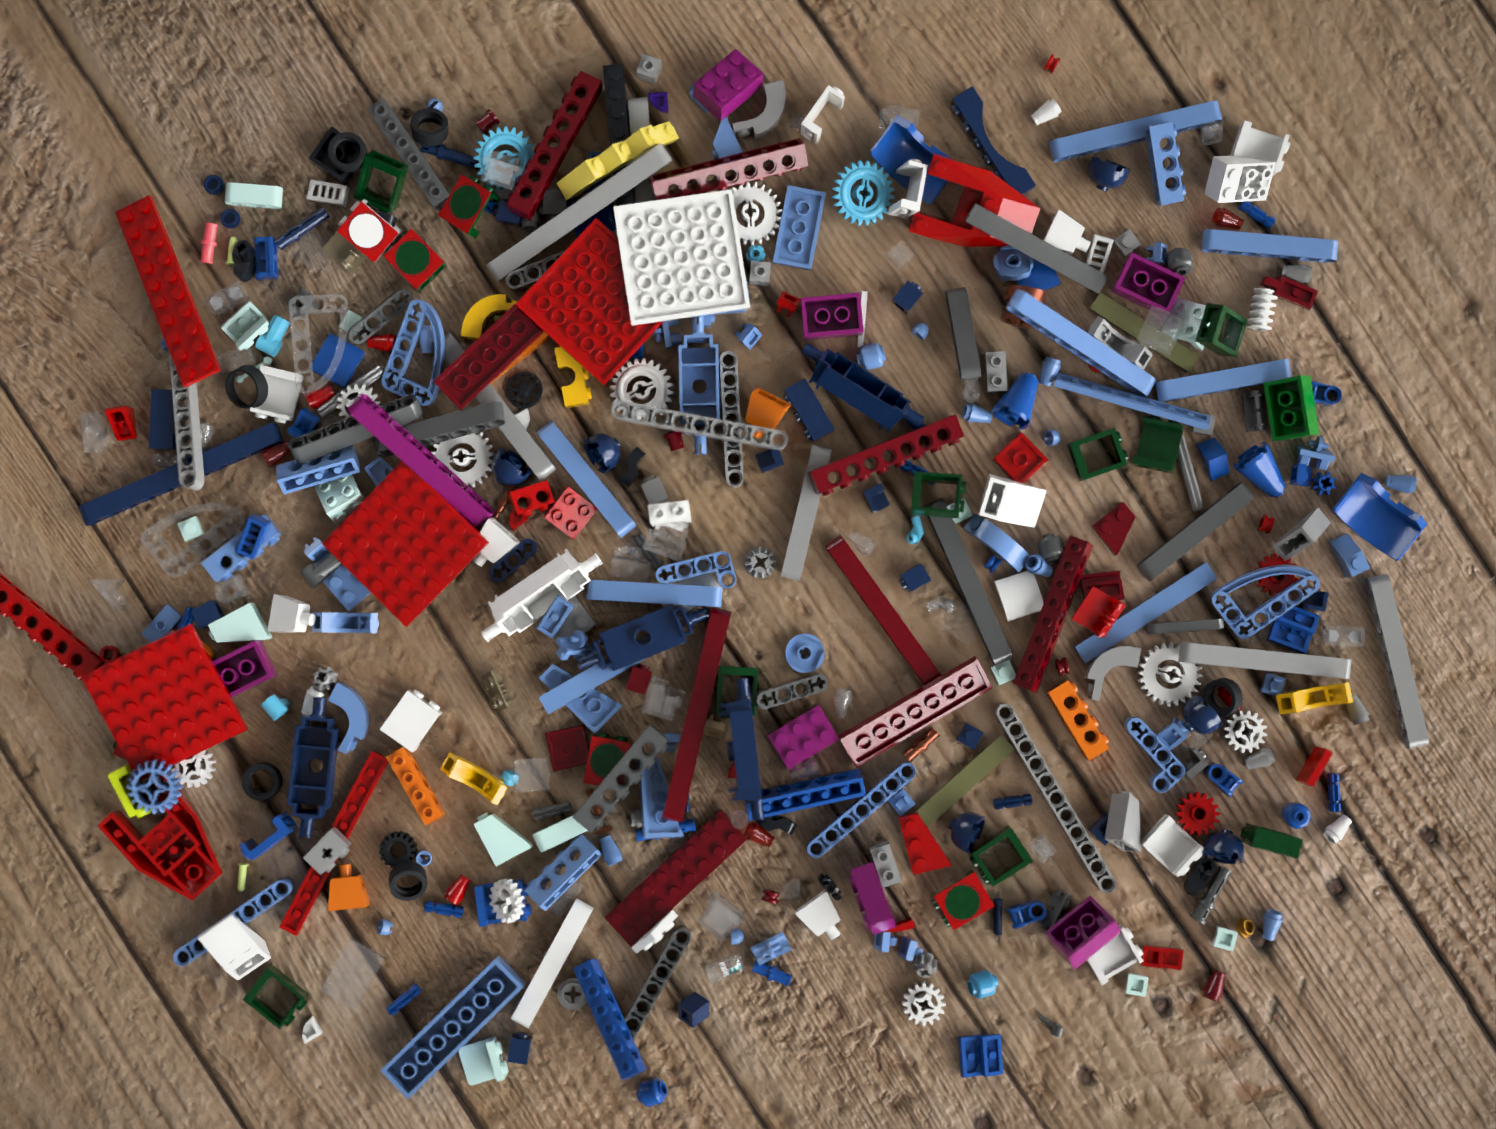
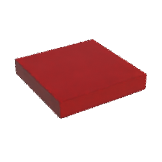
M1022 432L992 459L1013 481L1023 484L1048 461L1042 452Z
M1315 746L1298 774L1296 781L1313 787L1333 752L1326 748Z

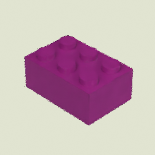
M734 49L694 83L693 97L719 121H722L762 87L764 73L737 49Z
M1132 252L1127 256L1111 292L1164 317L1169 314L1185 277Z
M860 293L801 298L804 341L863 335Z
M261 640L253 641L213 661L232 698L278 676Z
M819 704L768 734L769 739L788 770L839 740Z
M873 862L850 870L852 876L849 877L854 894H859L855 897L860 911H865V914H862L867 931L872 930L873 935L895 928L894 918Z
M1089 896L1044 933L1051 946L1075 970L1121 932L1116 921Z

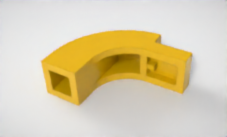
M496 294L481 299L466 314L462 324L461 337L468 340H477L484 334L487 321L496 314L506 313L517 300H511L508 303V296L506 294Z
M1349 682L1312 686L1276 695L1279 714L1297 713L1316 707L1353 702Z
M449 752L440 768L448 777L470 786L496 805H498L507 789L503 781L490 772Z

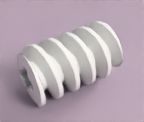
M1267 288L1253 289V293L1256 295L1252 296L1251 299L1255 303L1250 305L1252 311H1249L1248 315L1252 318L1247 320V323L1251 325L1247 326L1248 329L1257 331L1272 329L1267 326V323L1273 322L1272 319L1268 318V315L1275 314V312L1269 310L1272 307H1276V304L1271 302V300L1278 298L1273 295L1274 290Z

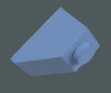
M727 117L721 121L713 141L714 150L711 153L714 159L742 153Z
M1347 533L1329 541V545L1345 577H1353L1370 569L1362 550Z

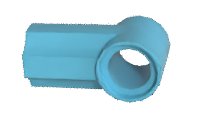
M273 315L268 325L269 329L262 336H259L255 345L256 349L275 357L281 348V340L290 322Z
M274 694L265 700L261 707L275 721L289 711L290 703L286 698L280 699Z

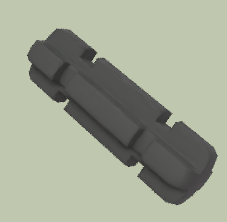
M643 534L636 536L634 541L638 546L640 545V550L646 559L651 562L652 568L656 570L663 565L661 560L656 557L657 554L649 542H646L645 536Z
M565 802L562 805L545 806L543 809L541 807L533 810V816L537 820L542 819L544 816L547 818L561 815V813H570L572 806L570 802Z

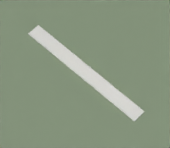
M862 291L861 295L863 330L865 329L867 291ZM864 332L863 335L858 336V348L863 346Z

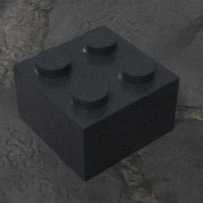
M331 126L309 156L311 164L341 185H346L354 172L340 171L331 162L328 155L329 142L340 133ZM343 141L336 148V157L342 163H353L359 157V148L354 142Z

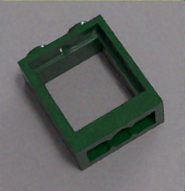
M372 150L365 155L354 198L360 200V202L365 199L368 201L366 205L374 206L379 211L385 213L393 212L398 207L409 165ZM373 167L397 177L391 200L367 190Z
M1207 303L1195 341L1218 355L1237 357L1247 319L1225 305ZM1224 318H1226L1228 323L1221 343L1218 341Z
M1115 428L1067 444L1079 482L1128 465L1127 452L1122 450L1120 444L1122 438L1119 431L1116 432ZM1110 435L1119 463L1089 473L1079 445Z
M914 471L911 515L959 518V513L964 512V500H961V493H965L966 481H962V475ZM922 482L957 485L955 510L920 507Z
M719 666L716 714L726 711L725 708L720 706L722 703L723 675L753 676L751 706L753 716H756L754 697L757 693L758 668ZM725 715L720 716V718H730V716Z
M1246 823V826L1242 828L1240 835L1242 842L1251 847L1296 859L1299 858L1303 839L1249 823Z
M1007 826L975 847L970 852L972 857L969 858L975 868L979 866L983 873L980 876L986 885L990 883L993 887L1033 862L1010 826ZM1007 837L1021 858V861L993 879L979 855Z
M271 965L242 1000L277 1028L281 1029L284 1025L288 1027L295 1019L293 1014L297 1009L299 1011L302 1010L308 1002L305 999L309 994L275 966ZM272 977L276 978L299 997L284 1017H281L257 997Z

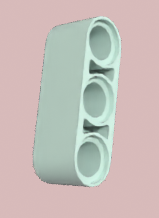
M228 182L226 183L224 203L233 206L281 209L283 188Z
M573 814L532 834L541 853L588 830L573 819Z

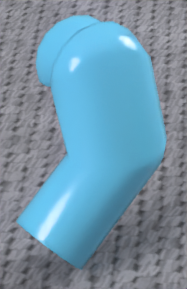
M920 515L910 518L913 529L906 537L909 544L918 543L924 534Z

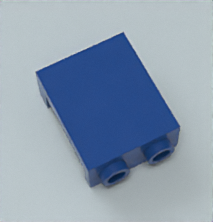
M288 812L282 813L271 820L278 831L261 844L257 845L253 838L240 844L242 848L241 853L245 858L252 861L262 856L299 828Z
M524 879L512 880L513 883H518L517 889H522L520 894L524 896L522 903L525 904V907L521 908L524 913L520 915L518 920L527 921L529 915H531V905L527 903L526 899L528 894L524 891L528 883L525 884ZM493 883L477 884L474 887L479 927L501 923V918L496 919L497 913H492L493 907L489 905L492 901L489 895L492 894L490 888L494 887Z

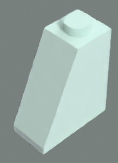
M248 603L208 625L210 629L208 633L212 640H216L217 643L268 640L273 638L271 633L267 631L268 627L255 603Z
M486 812L477 817L478 822L474 826L495 866L533 846L531 841L495 813L488 815Z

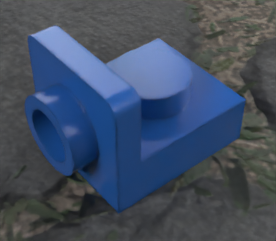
M1301 463L1292 465L1290 485L1309 487L1311 485L1312 467H1306L1307 464Z

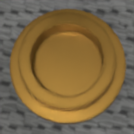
M1240 918L1236 924V930L1241 937L1248 938L1254 933L1255 927L1250 919Z

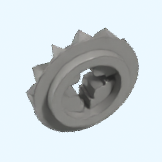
M765 547L752 549L745 558L746 570L755 578L770 576L776 568L774 553ZM756 555L760 559L768 557L764 562L766 570L761 566L753 568L757 563Z
M577 978L566 979L560 984L557 996L563 1007L577 1010L587 1003ZM573 986H575L576 992L581 993L576 995L574 1002H572V996L568 994Z

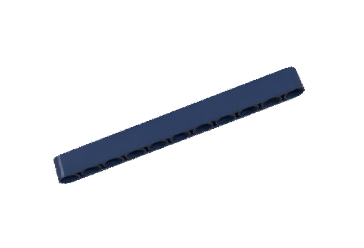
M275 422L267 424L202 452L204 476L282 443L284 440ZM192 457L188 461L189 465L192 462ZM178 463L80 505L78 509L85 525L96 524L181 487ZM194 476L190 479V483L194 481Z

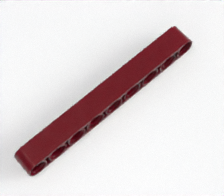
M840 535L825 546L826 550L921 683L926 685L940 677L941 673L844 538Z

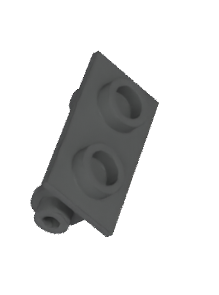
M1256 390L1242 393L1246 432L1266 430L1263 392Z
M1059 889L1052 893L1048 905L1054 907V910L1046 908V916L1041 919V926L1049 928V926L1052 927L1062 919L1064 911H1067L1070 907L1071 894L1065 893L1063 896L1064 892Z

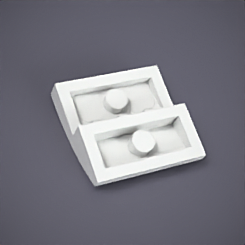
M1025 571L995 581V587L1007 621L1041 611L1044 602L1034 573Z

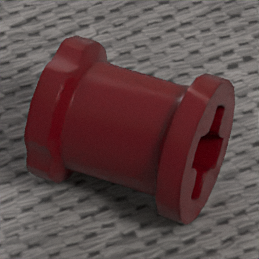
M488 109L487 113L479 120H475L474 123L486 135L488 134L487 131L495 124H499L500 121Z

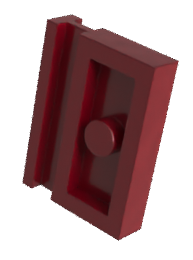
M1120 571L1082 575L1081 588L1083 600L1092 586L1117 600H1124L1125 596Z

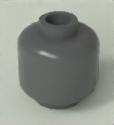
M1175 248L1167 255L1168 270L1183 277L1190 274L1193 270V259L1188 249Z
M1054 533L1043 535V539L1038 542L1040 556L1047 561V564L1060 562L1065 549L1061 537L1055 536Z

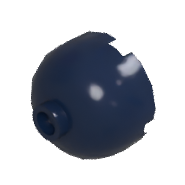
M1093 157L1089 167V176L1097 184L1096 188L1108 191V188H1118L1125 182L1130 169L1109 160L1101 161V158Z
M597 433L584 440V442H587L584 445V450L593 465L596 462L600 467L597 469L599 472L604 474L617 465L620 459L619 448L621 446L616 438H612L605 433Z
M501 448L495 454L491 465L495 480L503 486L505 484L517 486L523 483L532 473L531 468L527 469L525 467L527 463L519 455L511 450L506 453L503 451L505 448Z
M1194 695L1183 708V718L1185 720L1183 724L1190 732L1195 731L1203 735L1211 734L1222 725L1220 723L1222 721L1210 705L1202 704L1204 699Z
M965 812L960 814L957 819L953 818L949 829L951 830L950 837L954 845L962 851L970 853L975 847L972 843L980 838L985 824V820H983L985 817L974 812Z
M1222 829L1221 832L1213 833L1207 838L1203 856L1214 857L1213 861L1223 864H1236L1237 860L1242 863L1244 845L1238 836L1233 835L1232 831Z

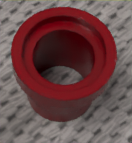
M672 431L663 435L664 439L667 440L670 451L684 448L682 432Z

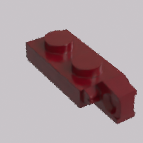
M1266 276L1263 277L1260 284L1265 288L1274 290L1273 295L1307 310L1312 308L1318 292L1284 276H1275L1274 279Z

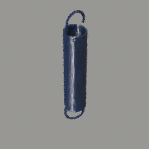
M994 898L993 934L1002 935V899Z

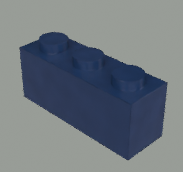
M805 378L784 390L786 395L783 398L793 406L795 410L793 415L798 423L802 422L804 425L803 433L808 441L812 439L814 443L835 430Z
M151 389L150 449L177 451L172 390Z

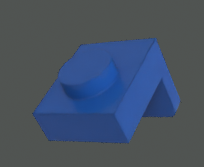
M303 408L300 410L293 426L288 428L287 433L296 438L315 431L321 418Z

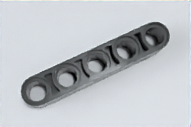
M966 287L947 289L945 291L960 380L981 377V367Z

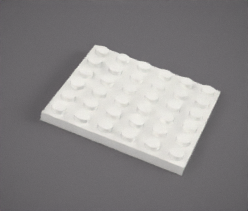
M732 189L613 207L632 326L750 308Z

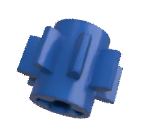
M1318 472V478L1311 479L1313 482L1311 489L1317 490V495H1321L1323 491L1325 495H1330L1329 490L1336 489V486H1334L1336 478H1331L1330 472H1326L1324 476L1321 472ZM1322 480H1324V484H1326V487H1323V484L1321 483Z

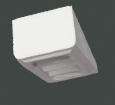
M310 180L307 200L346 208L350 188L346 185ZM315 186H319L317 196H313ZM325 187L324 197H321L322 189ZM330 189H333L331 198H328ZM337 190L340 191L338 200L335 199Z
M1094 234L1086 264L1101 267L1100 272L1104 273L1114 240ZM1097 241L1106 243L1107 247L1096 245ZM1094 249L1104 251L1105 254L1094 253ZM1092 257L1103 259L1102 263H1099L1096 261H1092L1091 259Z

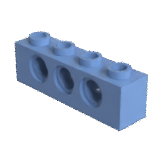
M1170 121L1144 126L1156 205L1162 206L1184 201L1186 189L1181 182L1183 169L1178 162L1180 149L1175 142V137L1177 136L1176 126ZM1162 138H1165L1167 141L1164 149L1159 145ZM1165 158H1168L1170 165L1165 169L1162 163ZM1170 177L1173 180V184L1170 188H1167L1165 182Z
M350 445L301 464L293 460L276 465L277 482L285 495L360 472L359 457L354 446Z
M263 514L261 516L270 520L271 523L255 558L264 553L263 549L265 547L276 544L280 540L279 536L283 534L269 515ZM250 530L251 533L257 534V532ZM243 531L201 563L215 582L224 583L233 577L232 573L237 569L240 571L249 564L247 561L250 558L235 552ZM247 537L246 540L256 543L255 540ZM245 545L247 549L253 551L252 547ZM226 557H230L231 559V565L229 567H225L224 560Z
M583 834L576 836L571 841V845L566 850H562L552 864L545 866L542 874L531 880L524 890L543 910L546 911L602 855ZM580 853L579 859L573 861L574 855ZM566 867L565 873L559 875L560 869ZM551 881L550 888L545 889V884Z

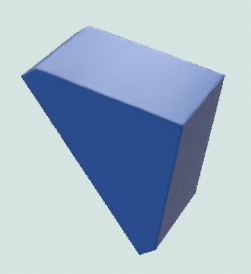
M1215 437L1196 444L1210 481L1230 474L1227 453Z

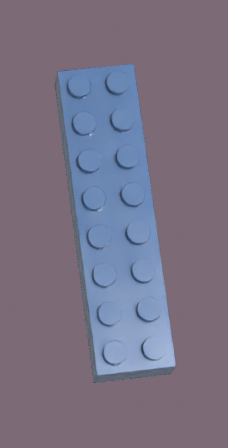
M498 955L389 1060L380 1071L409 1099L525 986L526 982Z

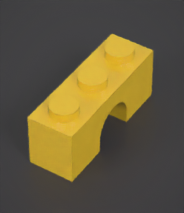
M561 347L554 348L559 370L571 369L575 372L574 382L568 386L561 387L565 407L571 408L590 404L589 399H592L591 388L586 386L585 381L589 379L588 371Z

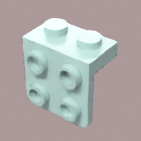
M1181 298L1175 299L1162 332L1170 337L1190 342L1195 349L1203 351L1205 346L1195 340L1206 305Z
M249 300L221 326V329L236 343L237 348L241 351L242 349L247 350L254 343L253 339L257 335L262 336L269 329L267 327L269 322L266 316Z
M353 475L315 486L326 514L336 525L342 523L366 498L359 490Z
M496 1036L464 1045L459 1050L469 1085H475L495 1078L498 1082L504 1080L507 1076L508 1066L506 1061H503L501 1054L503 1053L500 1041H497Z

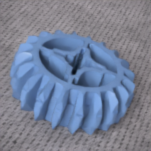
M154 759L152 764L147 760L144 762V765L139 764L137 770L133 769L131 771L133 776L128 777L127 780L130 784L126 788L132 790L128 793L129 797L134 796L131 803H139L137 809L144 806L145 813L150 808L153 814H156L158 810L164 813L165 808L170 810L173 807L172 804L178 802L176 797L182 795L178 790L182 789L183 785L177 783L182 780V777H175L178 770L172 772L170 770L173 766L172 764L165 767V761H161L158 765L157 759ZM151 772L149 781L140 783L142 775ZM160 774L163 775L168 780V782L163 781L160 777ZM153 783L156 784L155 786H158L157 790L151 787ZM170 790L167 799L158 801L160 792ZM142 792H146L149 795V799Z

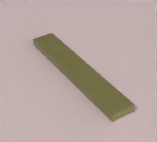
M1101 292L1089 308L1090 311L1104 318L1107 322L1187 373L1190 372L1199 358L1198 354Z
M1000 734L914 813L918 812L927 827H929L1015 748Z

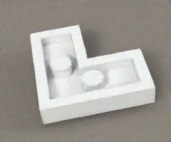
M673 910L665 915L631 947L637 954L642 949L646 951L653 944L663 938L662 932L669 931L675 925L673 921L678 915Z

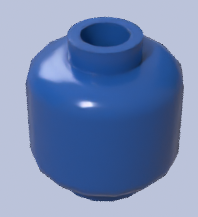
M1297 802L1286 804L1281 813L1284 823L1295 829L1307 826L1311 818L1309 809Z
M655 1077L641 1082L636 1092L637 1099L647 1107L664 1102L665 1096H667V1087L664 1081H660V1079Z

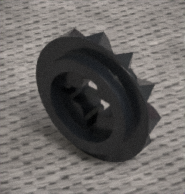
M821 873L818 876L819 882L835 900L839 901L842 898L840 895L842 893L841 890L827 874L824 876Z

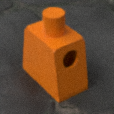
M758 387L751 393L745 421L753 426L775 429L791 404ZM756 432L753 437L761 438L763 433Z
M351 863L340 864V876L330 879L328 911L364 908L370 905L362 874H352Z

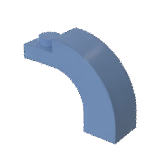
M976 513L963 527L967 533L989 547L1017 572H1020L1030 556L1005 532Z
M312 612L316 616L312 632L377 633L379 626L378 613Z
M338 682L328 701L340 706L348 716L349 728L338 751L346 754L355 749L358 743L356 738L365 739L369 728V713L363 698L357 691L342 682Z

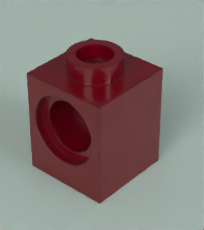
M639 663L638 667L633 666L626 689L645 695L653 673L649 671L650 667Z

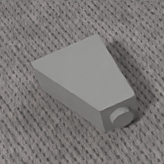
M1316 508L1299 520L1273 547L1283 560L1286 561L1315 543L1331 522L1319 508Z
M1121 791L1120 794L1112 793L1105 840L1122 851L1141 852L1139 800L1127 791Z

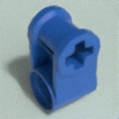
M1311 381L1315 404L1331 406L1341 400L1342 392L1338 387ZM1328 391L1334 394V401H1330L1327 398Z
M1214 762L1208 763L1209 765L1203 771L1205 777L1231 798L1234 790L1239 784L1242 785L1243 781L1222 765ZM1217 767L1218 774L1217 776L1212 777L1211 771L1213 768Z
M1031 900L1006 909L1013 923L1012 929L1024 927L1046 916V908L1039 900ZM1034 906H1041L1042 909L1039 914L1031 913Z

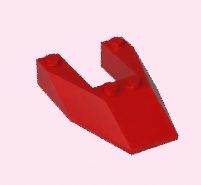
M933 153L927 174L963 185L964 188L953 221L919 211L912 217L909 232L963 247H999L1008 245L965 221L973 204L976 203L1032 233L1040 211L1037 205L990 170Z
M160 774L161 779L163 781L168 782V780ZM153 783L151 787L157 790L158 786H155L156 784ZM170 790L160 792L158 801L167 799ZM183 793L180 797H176L178 802L172 804L173 807L170 810L165 808V812L168 815L145 836L134 827L120 810L111 812L97 825L138 871L191 901L223 873L198 815Z

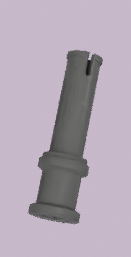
M1223 866L1219 867L1203 898L1198 899L1196 909L1193 913H1190L1189 916L1204 925L1206 924L1205 920L1210 911L1214 910L1215 905L1213 904L1232 873L1230 870Z

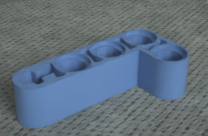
M724 551L661 566L656 571V579L662 584H669L716 572L718 582L723 588L730 589L736 583L731 557ZM720 555H725L728 558V563L725 566L717 564V558ZM701 560H706L709 563V567L705 571L698 569V562ZM681 565L689 566L690 571L688 575L682 576L679 574V567ZM671 567H675V573L678 578L674 579V575L668 576L666 581L664 578H660L662 570L673 572ZM725 574H730L733 577V582L730 585L722 583V577Z
M1136 717L1127 718L1123 724L1124 730L1159 768L1149 779L1150 788L1158 793L1167 792L1184 776L1185 767L1143 720ZM1131 723H1137L1136 727L1139 731L1143 732L1139 733L1137 730L1131 729ZM1149 735L1152 739L1151 744L1145 746L1143 739ZM1160 750H1163L1165 753V757L1163 760L1159 761L1157 759V753ZM1173 765L1178 767V772L1175 775L1170 773V768ZM1162 778L1164 784L1161 788L1157 789L1155 783L1157 779Z

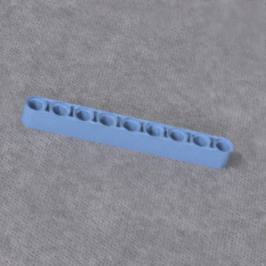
M1210 101L1051 140L1048 143L1053 162L1146 141L1144 126L1170 121L1176 126L1177 133L1219 123L1222 121L1218 101Z
M1019 289L1014 291L1006 306L1009 312L1132 393L1148 397L1156 382L1153 376L1028 293Z

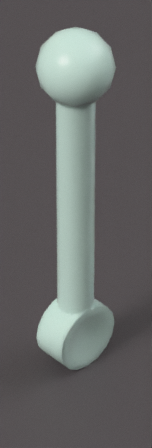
M265 357L264 361L255 367L260 369L261 365H270L272 359ZM246 373L242 376L239 375L236 377V381L242 383L244 378L249 375Z

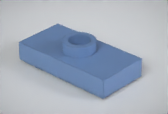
M557 595L536 629L553 639L575 605Z
M166 604L141 634L147 640L153 642L172 631L183 616L170 604Z

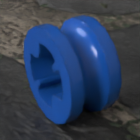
M996 554L992 555L983 566L984 568H989L990 573L1002 562L1001 558H996Z

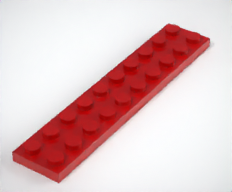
M148 195L116 211L115 214L182 385L188 387L221 371L153 197Z

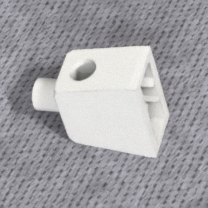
M1060 210L1055 214L1044 237V241L1069 255L1073 254L1075 248L1086 253L1091 243L1081 237L1085 228Z
M489 518L480 533L490 543L473 561L481 567L487 560L494 564L521 541L495 518Z
M274 594L267 631L279 633L305 632L307 625L313 626L315 624L316 616L309 613V604L289 596Z
M826 889L795 910V914L816 936H820L825 932L830 940H834L840 935L835 926L840 921V917Z

